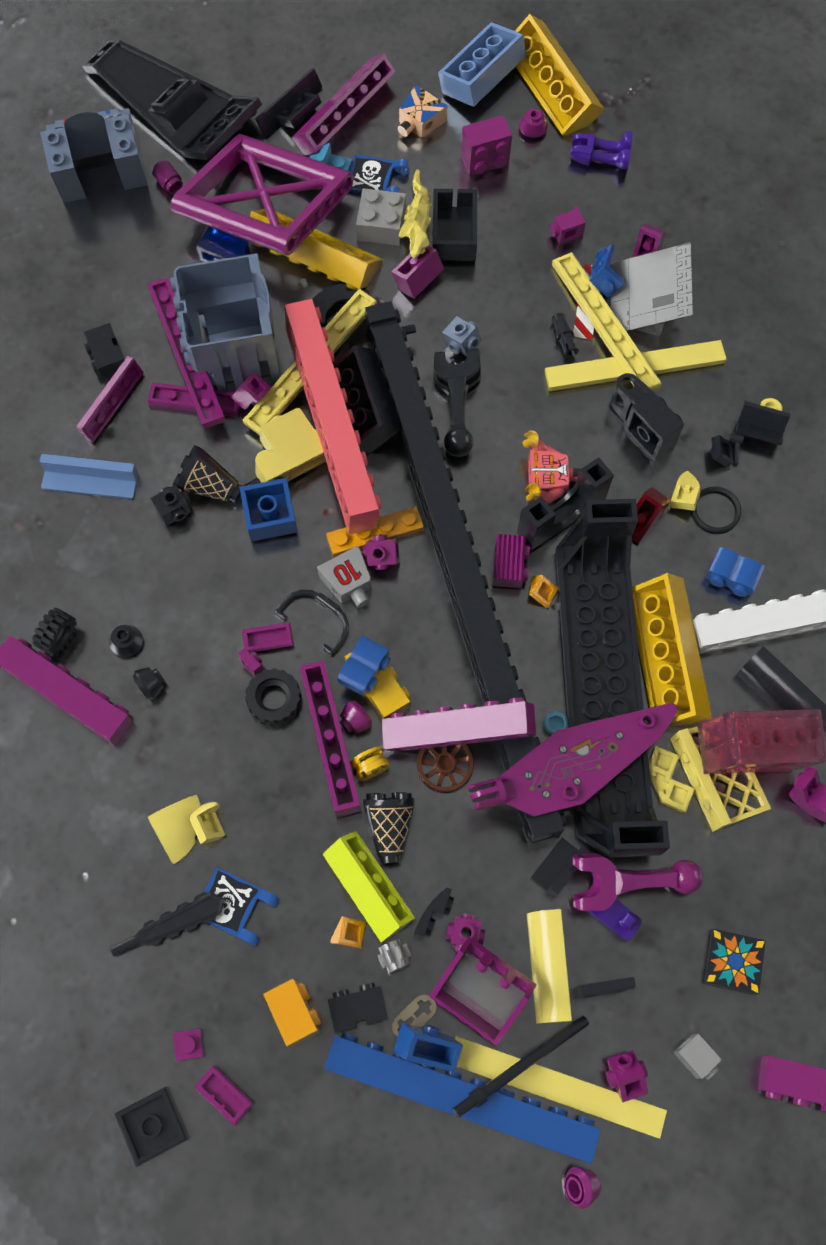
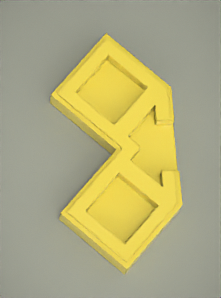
M655 746L649 760L651 784L661 804L685 813L695 788L671 779L679 755Z

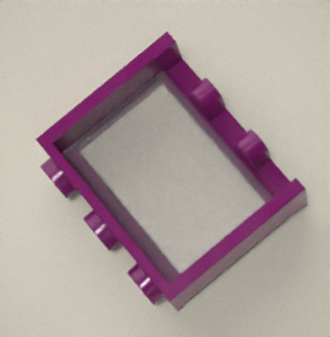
M468 937L429 997L436 1001L440 1007L447 1009L458 1017L462 1023L469 1025L480 1033L484 1039L491 1041L497 1046L530 999L537 984L474 939Z

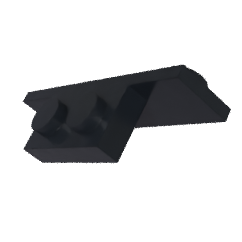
M311 68L255 118L264 137L267 138L280 125L291 128L299 126L302 120L312 114L322 103L319 95H316L322 88V84L315 68Z

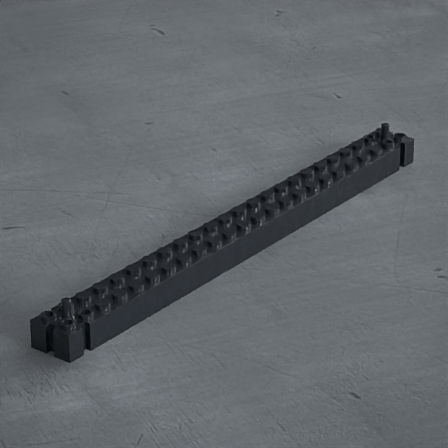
M392 301L365 307L367 337L372 350L376 352L401 426V430L398 431L399 438L484 706L485 702L500 701V704H506L512 698H525L526 701L523 689H518L516 680L519 679L515 665L511 666L508 657H511L509 645L507 642L503 643L501 634H503L501 621L496 620L493 613L496 611L494 600L492 597H488L486 589H489L487 578L485 575H481L479 567H481L479 554L473 552L472 545H474V539L471 531L467 532L465 524H467L465 511L460 510L458 506L460 497L457 488L453 489L451 484L453 482L450 467L446 468L444 463L446 461L445 450L443 447L439 448L437 442L440 440L437 427H433L431 420H433L430 406L426 407L424 402L426 400L425 389L423 386L419 387L418 384L420 376L418 368L413 367L411 362L414 360L410 347L407 348L405 344L407 342L406 335L416 333V327L414 324L403 327L399 326V323H401L399 310H394ZM538 736L495 740L505 772L541 744ZM574 807L535 817L518 810L529 847L559 839L564 831V826L567 825L563 812L572 810Z

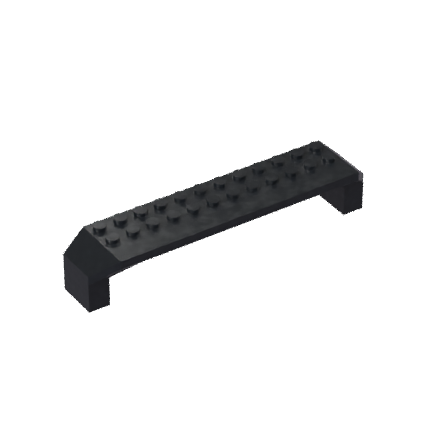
M636 499L586 500L582 515L555 550L568 728L644 710L630 569L632 535L638 523ZM648 749L585 803L574 806L576 836L607 857L661 856L670 848L668 821H658L653 808Z

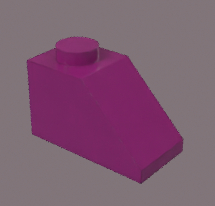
M644 224L639 231L633 257L659 251L667 231L657 226Z

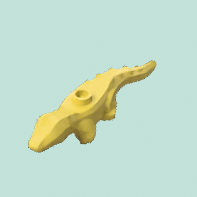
M416 169L413 177L415 197L411 205H408L403 216L405 222L399 233L400 238L409 237L411 242L409 247L410 254L413 258L423 254L425 248L429 246L426 229L431 221V217H429L430 202L432 200L430 198L431 194L422 185L420 170Z

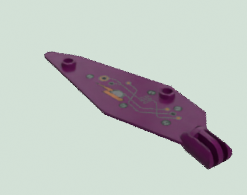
M669 703L557 730L498 778L467 785L469 792H475L470 796L472 802H478L473 806L475 811L508 804L535 817L585 803L662 737L678 711L677 706ZM643 719L648 721L649 725L645 724Z

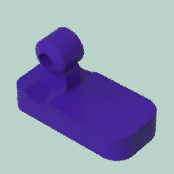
M617 899L606 910L589 911L591 915L624 941L630 940L642 924L641 918Z

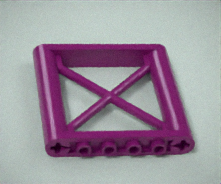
M238 134L175 193L171 201V210L177 215L290 256L349 193L353 185L354 176L349 171ZM241 161L248 162L257 189L205 197ZM258 164L306 181L266 188ZM317 188L323 189L288 227L280 225L270 196ZM261 198L270 224L219 205Z

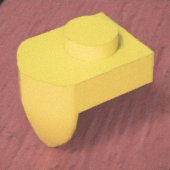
M689 471L684 472L677 480V485L671 499V508L695 511L701 493L700 484L697 478Z
M217 802L205 803L190 815V821L200 844L220 840L225 836L215 813L220 807Z

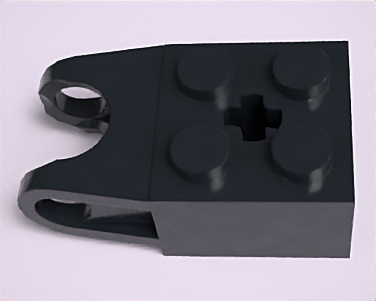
M630 373L620 375L616 382L617 392L611 398V406L625 422L624 429L656 461L675 447L684 427L682 418L677 413H674L667 406L665 400L657 396L637 376ZM623 380H630L634 387L625 389L621 382ZM621 396L624 405H619L616 402V398Z

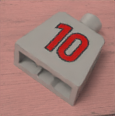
M358 546L317 566L320 579L341 603L352 599L357 608H362L370 602L365 592L372 588L371 579Z

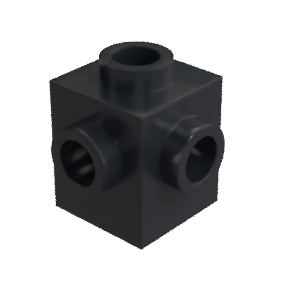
M176 484L161 489L157 495L150 498L166 526L174 521L183 520L191 512L188 506L191 502L185 490L179 491Z

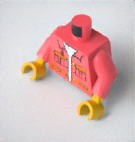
M530 430L524 434L528 439L523 441L525 448L532 446L528 458L529 485L524 488V491L529 492L526 500H536L541 496L547 504H551L567 494L569 482L577 481L579 471L582 468H569L568 456L566 454H562L539 439L537 432Z

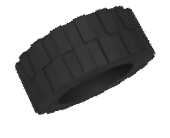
M272 668V670L266 669L254 675L255 677L249 681V686L246 687L245 701L251 715L259 723H264L266 726L275 725V727L287 724L289 720L294 719L296 713L301 708L300 703H302L299 684L294 680V677L286 673L285 670H277V668ZM270 686L281 687L286 693L285 703L277 709L265 707L261 700L262 693Z

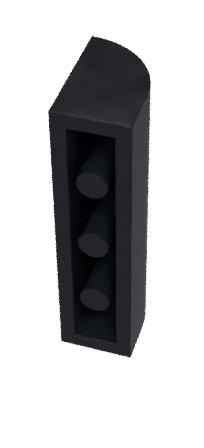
M764 646L737 673L747 685L810 745L826 732V704Z

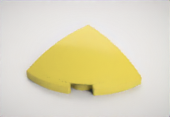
M197 795L185 798L148 816L173 865L185 858L197 842L195 839L196 832L190 821V815L201 806Z

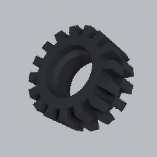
M59 608L49 610L48 615L45 614L43 616V621H39V627L35 628L34 632L36 634L33 635L32 639L34 641L32 643L35 647L51 656L58 655L59 651L62 652L64 646L69 644L68 640L73 637L72 633L75 632V626L77 625L76 618Z

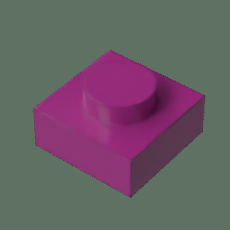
M243 648L237 654L240 662L253 676L263 672L261 666L263 661L254 651L249 653Z
M202 1029L173 1033L175 1061L204 1057Z

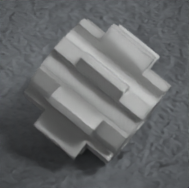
M401 938L379 947L381 953L378 955L382 968H387L388 973L395 972L411 964L409 960L411 952L407 943H402Z

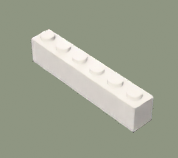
M818 590L804 597L802 594L794 595L784 601L773 599L760 606L749 604L735 611L732 608H728L715 615H709V613L697 615L693 620V626L699 653L826 628V590Z

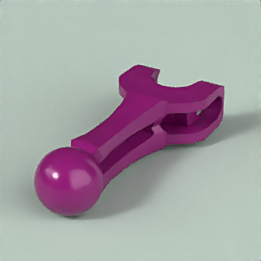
M598 853L576 854L572 857V865L581 871L592 872L594 878L593 885L588 891L576 893L573 897V907L581 911L606 910L614 903L619 894L631 890L670 887L680 893L690 894L697 891L703 882L701 868L691 860L677 861L671 869L664 867L653 870H623L616 868L610 860Z

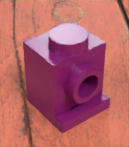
M574 206L571 212L561 213L555 217L554 223L550 224V232L553 237H556L559 244L583 236L586 222L579 208Z
M253 372L231 398L246 410L250 404L255 406L271 387Z

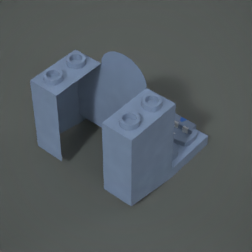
M116 108L97 113H79L67 119L55 121V124L45 125L47 131L40 132L49 173L63 203L86 198L73 166L72 160L112 152L124 190L148 185L129 108L123 110Z

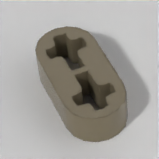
M420 995L415 998L393 1020L392 1030L395 1036L398 1037L399 1034L397 1031L399 1029L398 1021L402 1019L405 1022L411 1016L414 1021L410 1025L422 1028L434 1016L436 1002L429 995ZM419 1001L424 1003L429 1001L431 1003L429 1007L431 1013L427 1015L424 1012L417 1018L414 1015L419 1009L417 1003Z

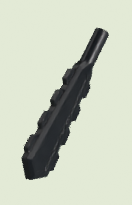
M203 892L195 896L194 901L178 905L174 912L167 911L161 914L159 920H150L144 923L143 928L136 935L111 946L110 951L113 956H117L140 944H151L154 946L161 943L164 937L171 939L178 936L182 930L188 932L197 928V925L201 922L207 924L215 921L216 917L221 915L225 899L213 892Z

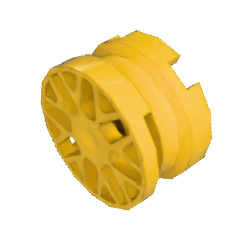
M377 746L368 749L350 761L352 769L357 771L356 777L358 781L363 782L372 779L390 767L388 759L383 757L384 751L382 747Z

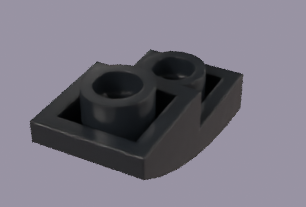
M445 888L433 899L420 918L414 936L424 939L426 933L431 935L436 919L431 918L432 914L443 917L444 912L450 913L454 897L450 896L452 889Z

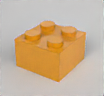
M293 978L263 994L287 1047H293L321 1032L318 1026L322 1024L317 1010L314 1007L310 1009L307 1000L311 999L305 984L302 982L298 983Z

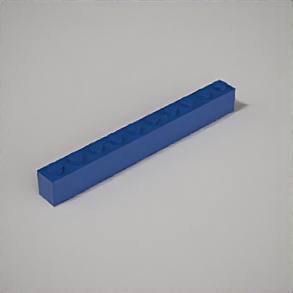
M343 1032L341 1038L334 1036L324 1066L325 1070L454 1115L452 1108L469 1097V1092L478 1086L481 1088L487 1084L474 1078L471 1083L461 1080L462 1074L446 1070L445 1074L434 1071L435 1067L408 1062L395 1051L393 1056L382 1052L383 1046L369 1041L367 1047L357 1044L358 1037ZM500 1088L498 1093L495 1092L489 1096L485 1104L479 1108H472L460 1117L590 1164L593 1162L601 1129L594 1127V1120L582 1116L578 1117V1121L567 1118L568 1111L552 1106L550 1112L540 1108L542 1102L525 1097L524 1102L513 1099L515 1093Z

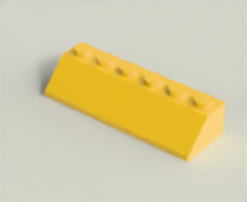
M529 14L515 30L523 34L526 57L515 67L560 133L565 136L589 126L603 112L604 107L546 24L539 18Z
M265 209L251 211L250 217L270 224ZM275 211L280 225L288 227L295 220ZM314 229L299 247L288 256L289 261L296 264L303 263L308 266L309 270L316 273L323 272L327 274L328 279L347 283L346 286L353 290L368 287L383 262L382 258L318 229ZM270 249L271 253L282 255V253Z
M666 573L632 587L637 643L650 708L669 703L677 706L678 711L668 727L692 725L713 718L684 578Z

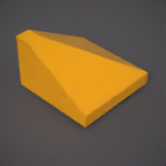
M535 575L531 579L529 595L545 608H549L558 591V587L543 575Z
M342 916L331 938V943L361 949L366 922Z

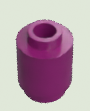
M159 161L154 165L152 175L166 192L175 194L182 188V178L169 161Z

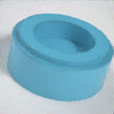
M549 712L543 720V729L547 735L551 736L557 730L568 728V719L562 712Z

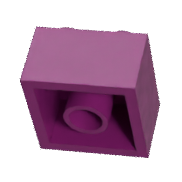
M503 115L462 127L461 158L469 176L509 165L512 133Z

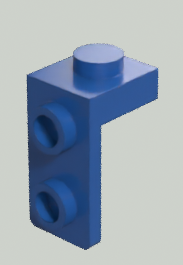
M610 244L606 249L603 247L595 255L596 261L591 267L592 273L589 279L607 298L621 288L625 281L609 266L615 249L613 244Z

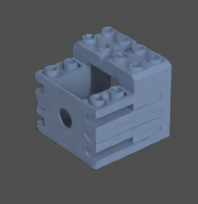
M258 254L177 266L173 271L174 277H171L170 281L172 291L175 294L173 300L175 310L178 313V318L176 319L178 330L181 332L180 345L182 353H184L186 365H191L192 369L197 373L208 371L212 386H217L219 391H227L226 382L231 381L235 382L237 390L253 372L261 379L262 376L271 375L272 385H274L280 378L274 346L275 329L265 278L260 270ZM198 313L201 318L202 328H207L210 339L208 343H203Z

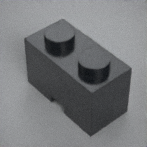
M108 323L84 331L87 341L83 343L88 355L93 354L94 359L90 360L94 372H100L103 380L113 377L124 362V357L111 324Z
M369 983L359 986V992L349 994L348 989L332 993L333 998L327 1000L334 1033L356 1029V1023L365 1020L367 1025L388 1021L381 986L375 987V983Z

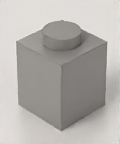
M699 1033L692 1034L673 1052L696 1079L711 1078L719 1070L717 1064L722 1060Z

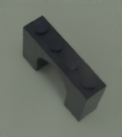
M598 457L580 469L573 488L557 503L549 506L540 496L522 508L517 534L526 536L525 544L530 545V550L532 551L577 520L582 515L586 500L606 499L614 474Z

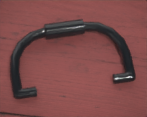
M301 589L289 594L274 611V614L283 621L288 616L282 610L290 601L302 595L316 598V601L339 615L343 623L341 637L332 648L326 644L322 646V649L328 654L335 655L349 634V622L346 614L340 609L341 606L323 593H317L313 590Z

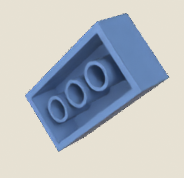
M491 22L438 72L442 94L474 107L526 57L523 34Z

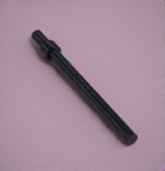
M581 1016L486 1085L473 1089L468 1093L469 1097L452 1108L454 1115L460 1118L472 1108H479L485 1104L489 1096L589 1025L587 1018Z

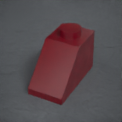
M653 487L645 491L636 504L638 523L633 532L632 540L637 544L643 540L671 502V499Z

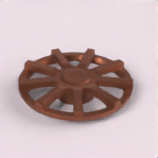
M466 744L456 745L451 753H447L446 746H442L441 754H438L433 748H424L420 750L417 758V769L422 781L438 792L458 790L468 782L473 773L474 760ZM462 746L468 756L455 759V754ZM426 749L436 757L435 760L422 759ZM469 761L468 772L456 766V764ZM421 764L434 765L435 768L424 775ZM453 771L465 776L458 784L453 777ZM439 772L438 783L435 785L428 778ZM445 775H448L452 786L441 787Z

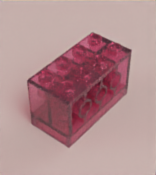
M821 710L733 711L697 723L704 774L794 771L826 762V740Z

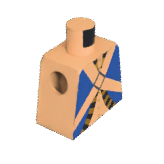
M416 85L400 106L399 133L404 137H407L411 132L419 137H425L447 121L448 105Z

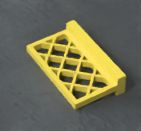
M727 716L691 729L680 730L670 738L677 755H679V760L692 788H695L694 793L712 832L771 809ZM723 725L727 733L725 740L713 735L716 726ZM698 733L706 737L704 747L695 744L691 735ZM711 740L723 745L720 755L707 750ZM727 748L736 752V763L724 758ZM705 755L717 760L714 770L705 766ZM722 763L734 768L731 778L718 773ZM738 771L747 775V786L735 781ZM716 778L728 783L725 794L717 791L714 785ZM733 786L744 791L741 802L730 797ZM749 794L757 797L761 805L760 808L755 809L746 805ZM727 802L739 807L736 817H729L725 809Z

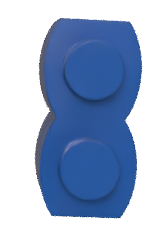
M719 547L706 578L716 587L724 586L730 588L737 596L751 597L765 566L753 559L742 557L732 550Z
M362 635L350 657L337 676L338 683L362 696H365L367 692L372 693L378 683L376 676L380 670L385 671L391 661V658L388 657L389 649Z

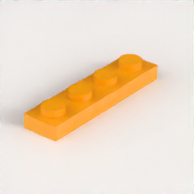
M417 507L380 517L377 519V527L374 529L349 535L345 527L326 533V537L334 558L356 546L360 550L363 549V546H366V541L372 539V535L387 534V538H401L424 531V526Z

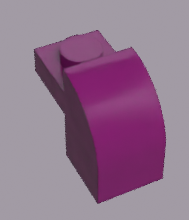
M807 766L803 773L797 775L789 796L805 812L826 823V785L820 782L818 771Z

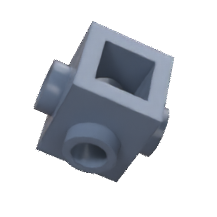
M458 316L442 332L450 349L457 354L462 353L467 356L469 349H476L482 341L477 325L471 321L466 322Z

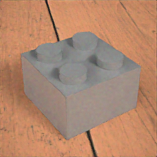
M363 188L356 221L357 241L400 246L401 238L399 233L404 224L403 216L406 210V193Z

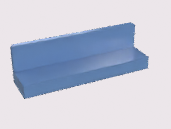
M41 454L39 463L45 471L41 484L43 490L124 499L134 498L139 476L134 464Z

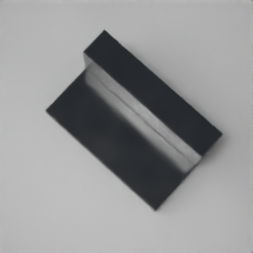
M745 401L737 420L736 433L781 446L790 413Z
M562 837L531 876V879L556 898L577 871V868L572 865V857L576 854L589 852L582 847L578 850Z

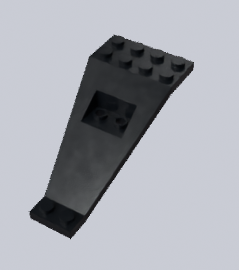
M108 40L82 65L86 73L98 74L167 142L186 158L212 159L216 156L217 151L230 141V137L235 132L240 131L244 126L243 124L249 118L255 116L257 110L262 106L259 97L231 95L121 40Z

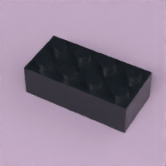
M355 345L338 359L333 366L338 368L340 372L341 382H339L341 389L344 388L346 391L348 402L345 404L347 410L351 409L353 413L354 423L352 426L353 430H358L360 435V451L371 453L400 431L401 426L375 350Z

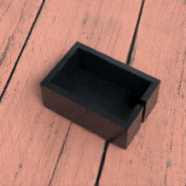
M433 189L432 248L437 250L440 260L476 261L477 189H457V207H452L453 189Z

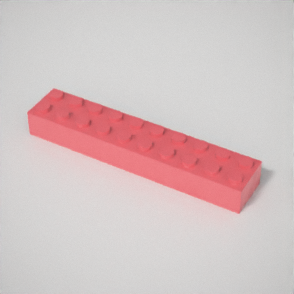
M312 299L286 304V333L348 534L374 529L377 527V519L380 518L379 509H381V502L379 496L373 493L372 488L375 486L371 473L367 474L365 466L368 465L367 457L364 451L360 452V435L358 430H353V413L351 409L347 410L345 404L348 402L346 391L344 388L341 389L339 382H341L340 372L338 368H334L332 363L334 362V354L332 348H328L326 344L328 336L325 327L321 328L320 325L322 318L319 307L315 308Z

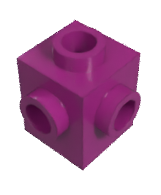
M387 534L372 535V539L366 541V546H363V558L367 560L368 566H375L376 570L388 569L389 565L399 563L398 538H387Z
M462 913L461 917L455 916L454 923L449 922L446 939H451L450 947H454L455 952L458 953L467 940L461 934L463 928H469L471 930L470 937L483 946L486 930L481 929L482 922L476 921L477 916Z
M633 1050L607 1059L609 1071L605 1072L608 1084L611 1089L616 1088L622 1103L649 1094L646 1077H648L646 1066L643 1060L638 1061Z

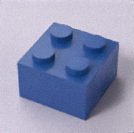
M287 478L239 487L251 542L298 532Z

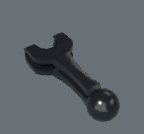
M469 349L466 360L459 365L449 364L446 361L444 351L435 352L434 372L436 373V380L442 387L448 389L451 394L452 416L450 427L452 429L444 437V447L450 455L462 457L472 450L474 444L473 436L466 429L465 403L469 388L475 385L481 378L479 349Z

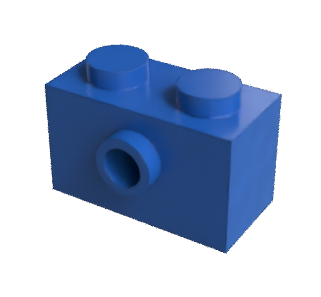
M402 1023L394 1051L406 1061L455 1072L463 1044L450 1035L440 1033L441 1030L434 1026L425 1025L423 1029Z

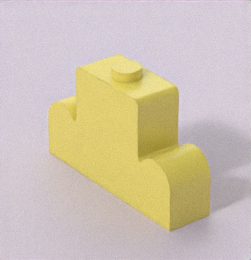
M296 408L284 415H277L270 422L260 426V441L266 450L260 451L255 458V473L261 483L287 478L288 482L326 462L317 430L313 428L300 408Z

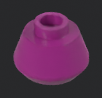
M531 109L521 118L519 128L525 136L538 138L546 133L548 123L542 111Z
M348 701L340 714L342 720L339 723L348 733L351 731L359 733L369 729L372 720L368 713L356 701Z
M573 1167L567 1172L564 1180L566 1196L576 1207L580 1209L588 1208L599 1197L601 1182L593 1171Z

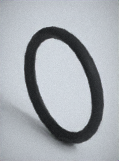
M714 486L701 490L699 499L705 493L713 491L728 495L736 505V516L733 522L725 527H712L700 519L697 514L696 505L695 511L692 510L695 521L701 527L711 532H725L736 526L740 520L742 510L738 498L731 491L722 487Z

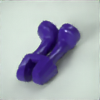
M625 132L619 141L597 138L592 133L574 134L570 158L587 166H590L591 161H599L616 166L622 170H628L633 132ZM597 150L607 151V152H611V153L600 152V151H597Z

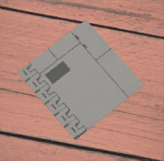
M690 242L611 263V268L625 280L624 285L611 295V310L626 331L693 314Z

